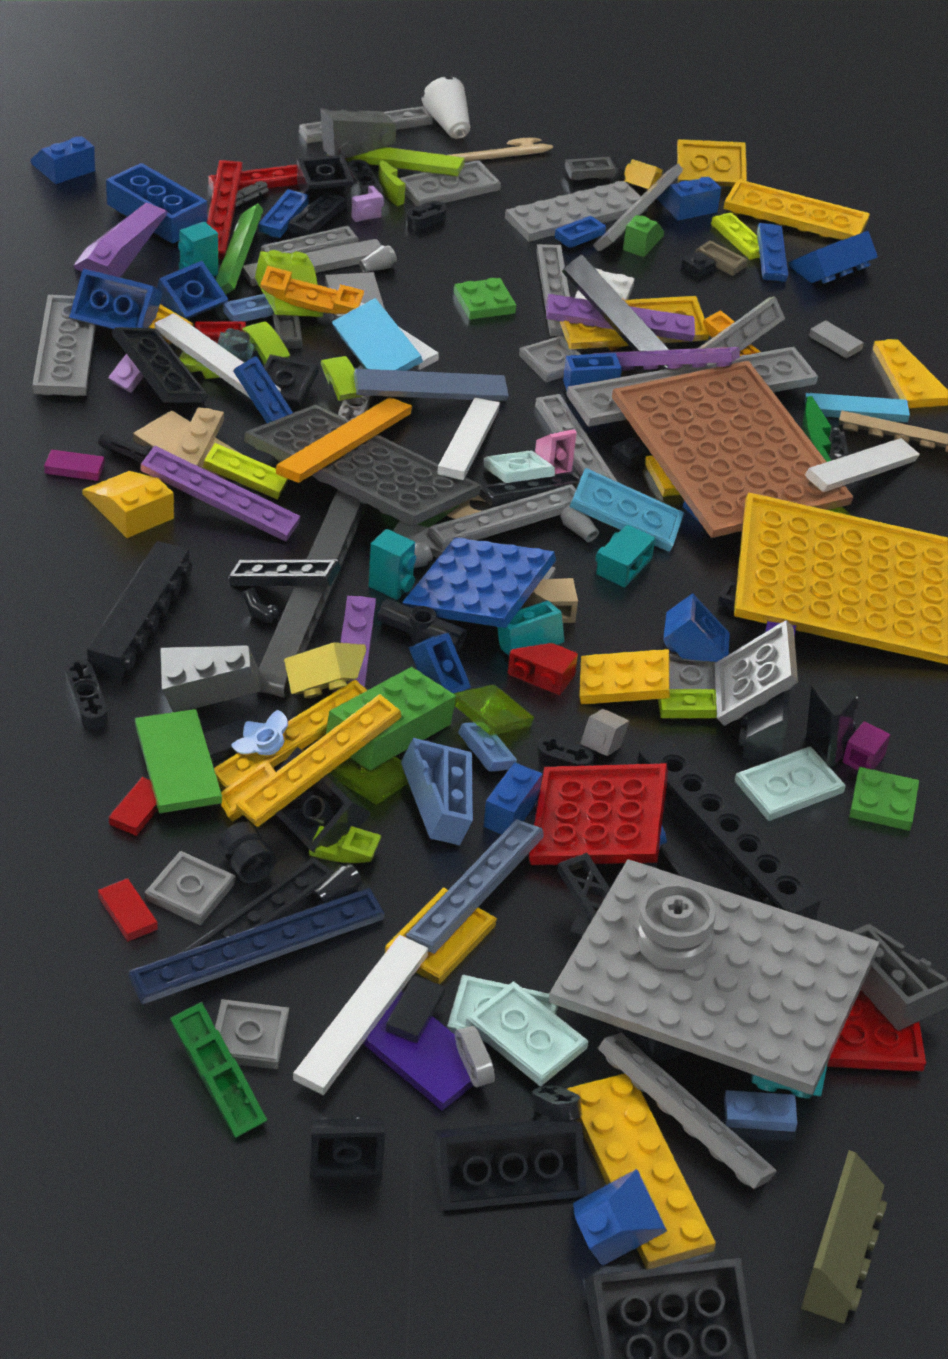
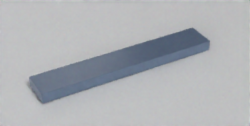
M355 369L353 374L357 395L474 400L476 397L490 401H507L509 396L505 375Z
M516 819L406 934V938L427 947L428 952L435 954L544 837L543 828Z

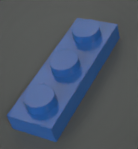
M288 189L259 222L258 232L280 238L288 229V222L302 212L309 204V195Z
M759 223L757 238L762 278L786 282L788 269L782 226Z
M257 356L233 370L266 423L293 413Z

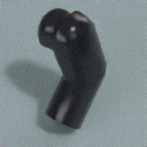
M255 587L241 592L248 611L253 617L264 623H272L273 620L279 618L280 612L278 607L274 604L268 607L260 602Z

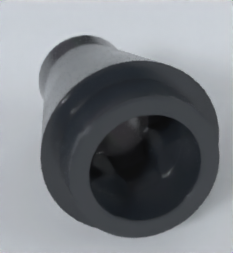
M352 864L339 865L313 891V895L321 905L358 892V888L363 885V880Z

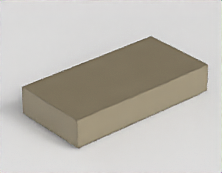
M708 241L695 251V253L698 251L704 253L716 262V268L732 276L747 267L748 260L712 241Z

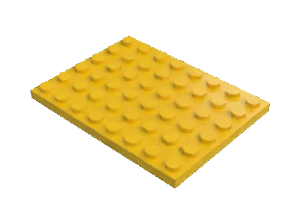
M748 492L745 499L734 616L766 624L767 621L782 623L787 620L791 625H796L795 630L948 664V538Z

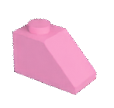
M573 429L550 434L536 440L535 453L555 467V474L572 471L577 432Z

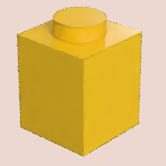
M632 159L624 172L625 182L648 190L661 177L663 170Z

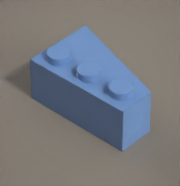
M413 738L401 764L429 838L460 845L473 821L472 752Z

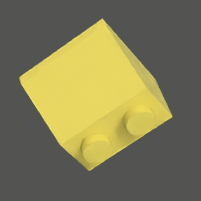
M333 642L285 658L284 662L291 693L304 694L305 698H312L322 695L321 690L323 689L337 690L347 686V681L358 678L366 653L365 644Z

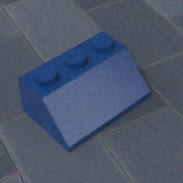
M865 231L788 262V265L809 282L814 283L821 280L822 284L836 279L835 274L837 273L842 277L852 273V268L855 266L857 271L870 266L869 261L877 258L878 255L869 231Z
M83 268L69 318L110 329H115V327L148 328L157 316L163 293L151 285Z

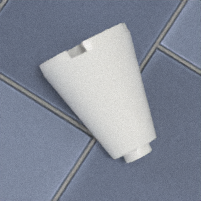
M441 77L432 81L425 88V95L422 97L423 106L450 137L454 139L463 138L470 131L464 86L455 77H452L453 80H446V77Z

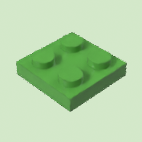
M489 278L487 280L466 281L454 284V294L469 320L516 313V304L501 278Z
M859 767L849 817L910 831L913 823L919 780Z

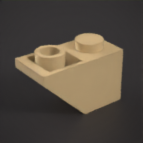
M573 578L542 579L521 607L524 609L550 601L562 612L563 623L575 622L578 598Z

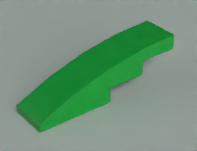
M807 396L802 431L826 462L832 461L829 457L832 445L829 440L831 425L814 398Z
M200 1002L171 1017L170 1021L234 1137L237 1138L266 1123L267 1119L236 1059L232 1057L219 1030H216L203 1003Z

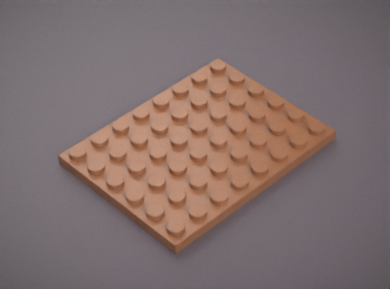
M749 360L734 363L730 366L715 367L613 389L612 399L711 538L742 531L745 499L748 492L824 510L851 505L853 496L845 485L822 492L805 476L810 467L826 463V460Z

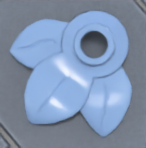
M276 710L271 714L266 723L246 721L243 730L244 738L232 743L233 749L239 754L257 752L260 755H273L277 753L284 744L283 733L288 727L286 716L281 711Z

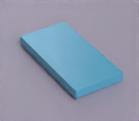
M376 298L332 321L334 329L365 369L407 371L423 362L420 353Z
M585 468L569 506L619 530H622L626 525H630L656 537L655 546L670 552L674 545L684 512L587 468Z

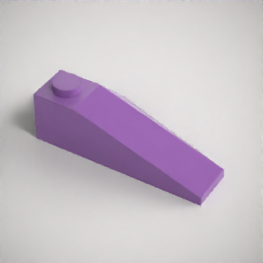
M145 203L88 246L73 265L74 268L82 271L84 268L120 278L167 215V211Z

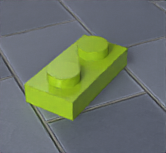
M670 689V698L658 699L661 718H717L716 689Z

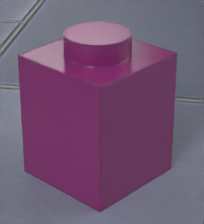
M864 721L847 741L842 763L856 770L859 767L874 770L886 754L891 734Z

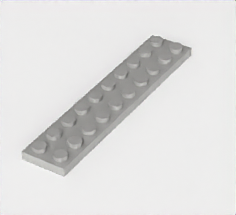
M795 347L743 355L732 362L734 364L749 360L772 392L815 385L818 379L817 374ZM707 363V366L693 368L692 365H687L681 368L664 369L569 386L566 395L587 426H596L627 420L611 397L613 389L718 366H716V363Z

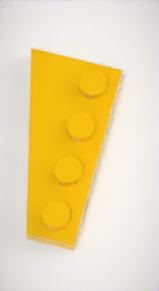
M887 339L874 342L873 350L899 398L907 400L908 408L948 406V390L899 340Z

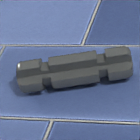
M259 181L254 183V185L239 190L235 208L258 198L259 195L267 194V183Z

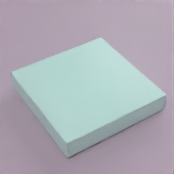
M532 450L484 458V467L504 483L555 476V467Z

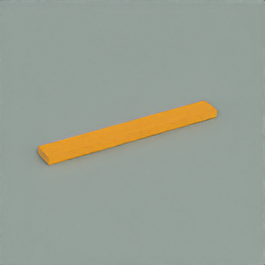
M391 397L387 398L278 463L276 474L300 483L410 415L412 405Z

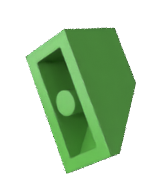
M635 215L626 225L623 250L645 257L664 236V230L658 222L650 220L645 216Z

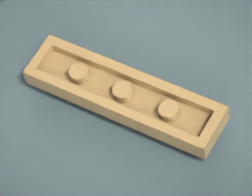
M198 407L174 455L201 467L224 422V412Z

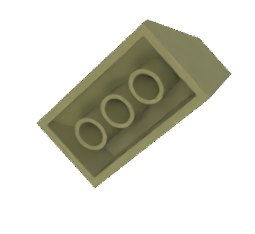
M850 1150L848 1151L801 1306L803 1310L843 1324L845 1323L848 1311L856 1312L862 1290L856 1288L858 1280L865 1282L871 1260L864 1258L866 1250L873 1252L879 1230L873 1229L874 1221L882 1222L887 1202L881 1200L884 1184L859 1155Z

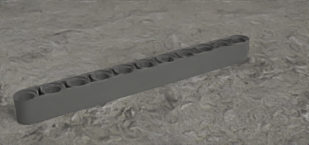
M337 490L307 560H338L341 566L363 516L366 504L361 503L357 498ZM336 577L331 586L294 587L259 666L261 686L259 693L282 698L286 697L290 684L284 659L306 651Z

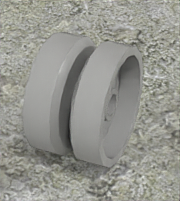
M680 882L660 884L645 894L640 906V925L637 942L640 952L649 962L661 968L683 970L691 969L706 960L712 949L716 908L710 896L696 886Z

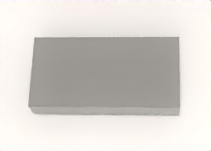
M826 320L811 328L809 332V337L846 359L863 348L864 342Z

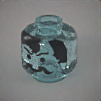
M228 328L225 333L220 332L217 343L242 362L246 358L251 359L255 344L250 343L251 336L249 333L233 328Z

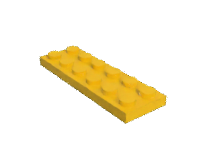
M740 179L736 181L724 203V209L730 210L735 214H745L758 220L764 219L775 222L777 225H786L797 228L800 231L817 233L822 237H832L839 240L863 233L870 213Z
M696 296L624 300L631 307L694 316L695 336L693 341H706L710 336L703 324L705 318ZM560 321L569 350L629 346L614 329ZM657 336L663 343L691 342Z
M621 1074L567 1088V1090L578 1094L581 1098L582 1116L576 1120L582 1124L583 1135L606 1184L637 1169L667 1229V1232L636 1248L645 1268L652 1269L713 1252L716 1242L641 1090L633 1085L632 1079L626 1074Z

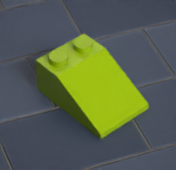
M277 250L269 252L260 251L255 273V280L259 287L267 266L292 272V279L318 285L314 265L307 254L298 251L293 253H282ZM261 288L275 315L323 317V312L292 305L274 297Z

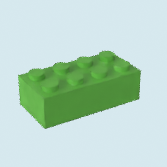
M410 667L330 710L326 734L379 694L401 711L402 717L350 756V758L370 771L407 750L413 738L424 740L451 725L456 695L420 671Z

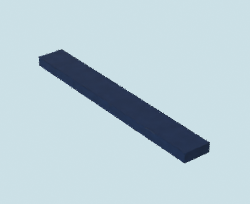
M367 888L130 970L128 977L141 1003L145 1004L383 920L385 913L371 889Z

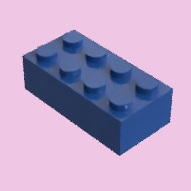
M143 163L106 179L107 205L128 217L145 203L166 210L167 215L154 233L170 243L179 241V230L201 222L207 223V201Z

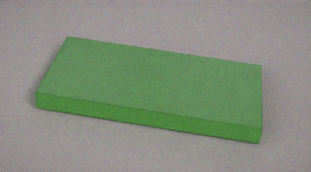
M196 709L135 718V726L159 813L222 803V794Z

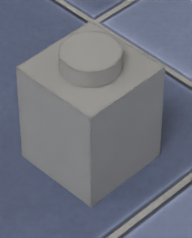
M602 709L589 717L580 744L608 756L621 748L629 720Z

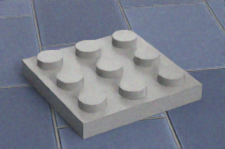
M787 620L715 663L717 719L724 726L742 718L747 712L766 704L769 699L783 691L790 690L798 683L794 628Z

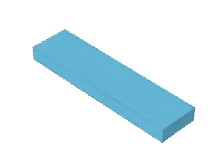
M806 393L805 405L807 396H812L825 417L840 418L841 410L893 422H908L910 416L907 400L816 393Z

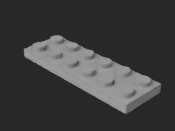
M617 181L613 184L597 186L593 189L577 191L576 193L557 196L556 198L544 201L540 200L536 203L519 205L515 208L507 209L505 218L529 242L555 235V229L590 215L601 223L619 219L641 196L625 181ZM648 207L642 213L648 212Z
M48 295L32 384L33 394L86 396L96 325L69 318L75 296Z

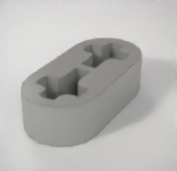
M470 1026L456 1030V1046L473 1085L479 1087L494 1083L493 1064L476 1027Z

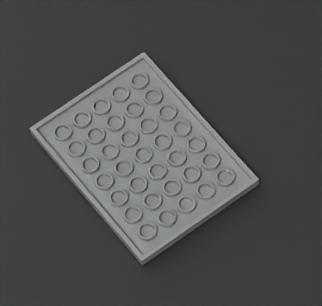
M628 859L550 991L549 1003L813 1095L876 957L880 942ZM680 882L696 886L710 896L716 908L711 953L703 963L691 969L671 970L661 968L649 962L640 952L637 941L642 898L650 889L660 884Z

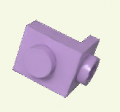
M368 186V194L352 197V219L355 222L381 217L384 199L374 186Z
M126 354L108 378L112 383L132 393L144 376Z

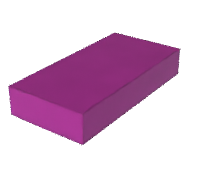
M51 449L44 465V473L98 481L105 465V458L103 456Z

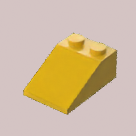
M127 471L82 489V494L126 538L174 519V494L156 477Z

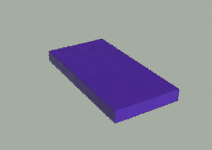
M401 991L362 1044L443 1111L474 1085L459 1055L455 1034L433 1016L418 1043L386 1032V1023L404 994Z

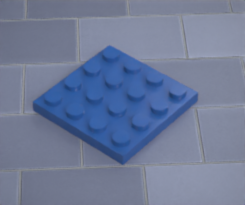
M454 538L402 604L410 608L418 606L430 607L435 611L438 618L506 628L555 563V552L513 544L506 545L490 541Z

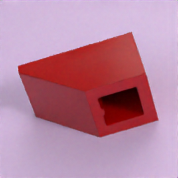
M554 643L512 649L509 654L507 674L561 695L575 676L578 653Z

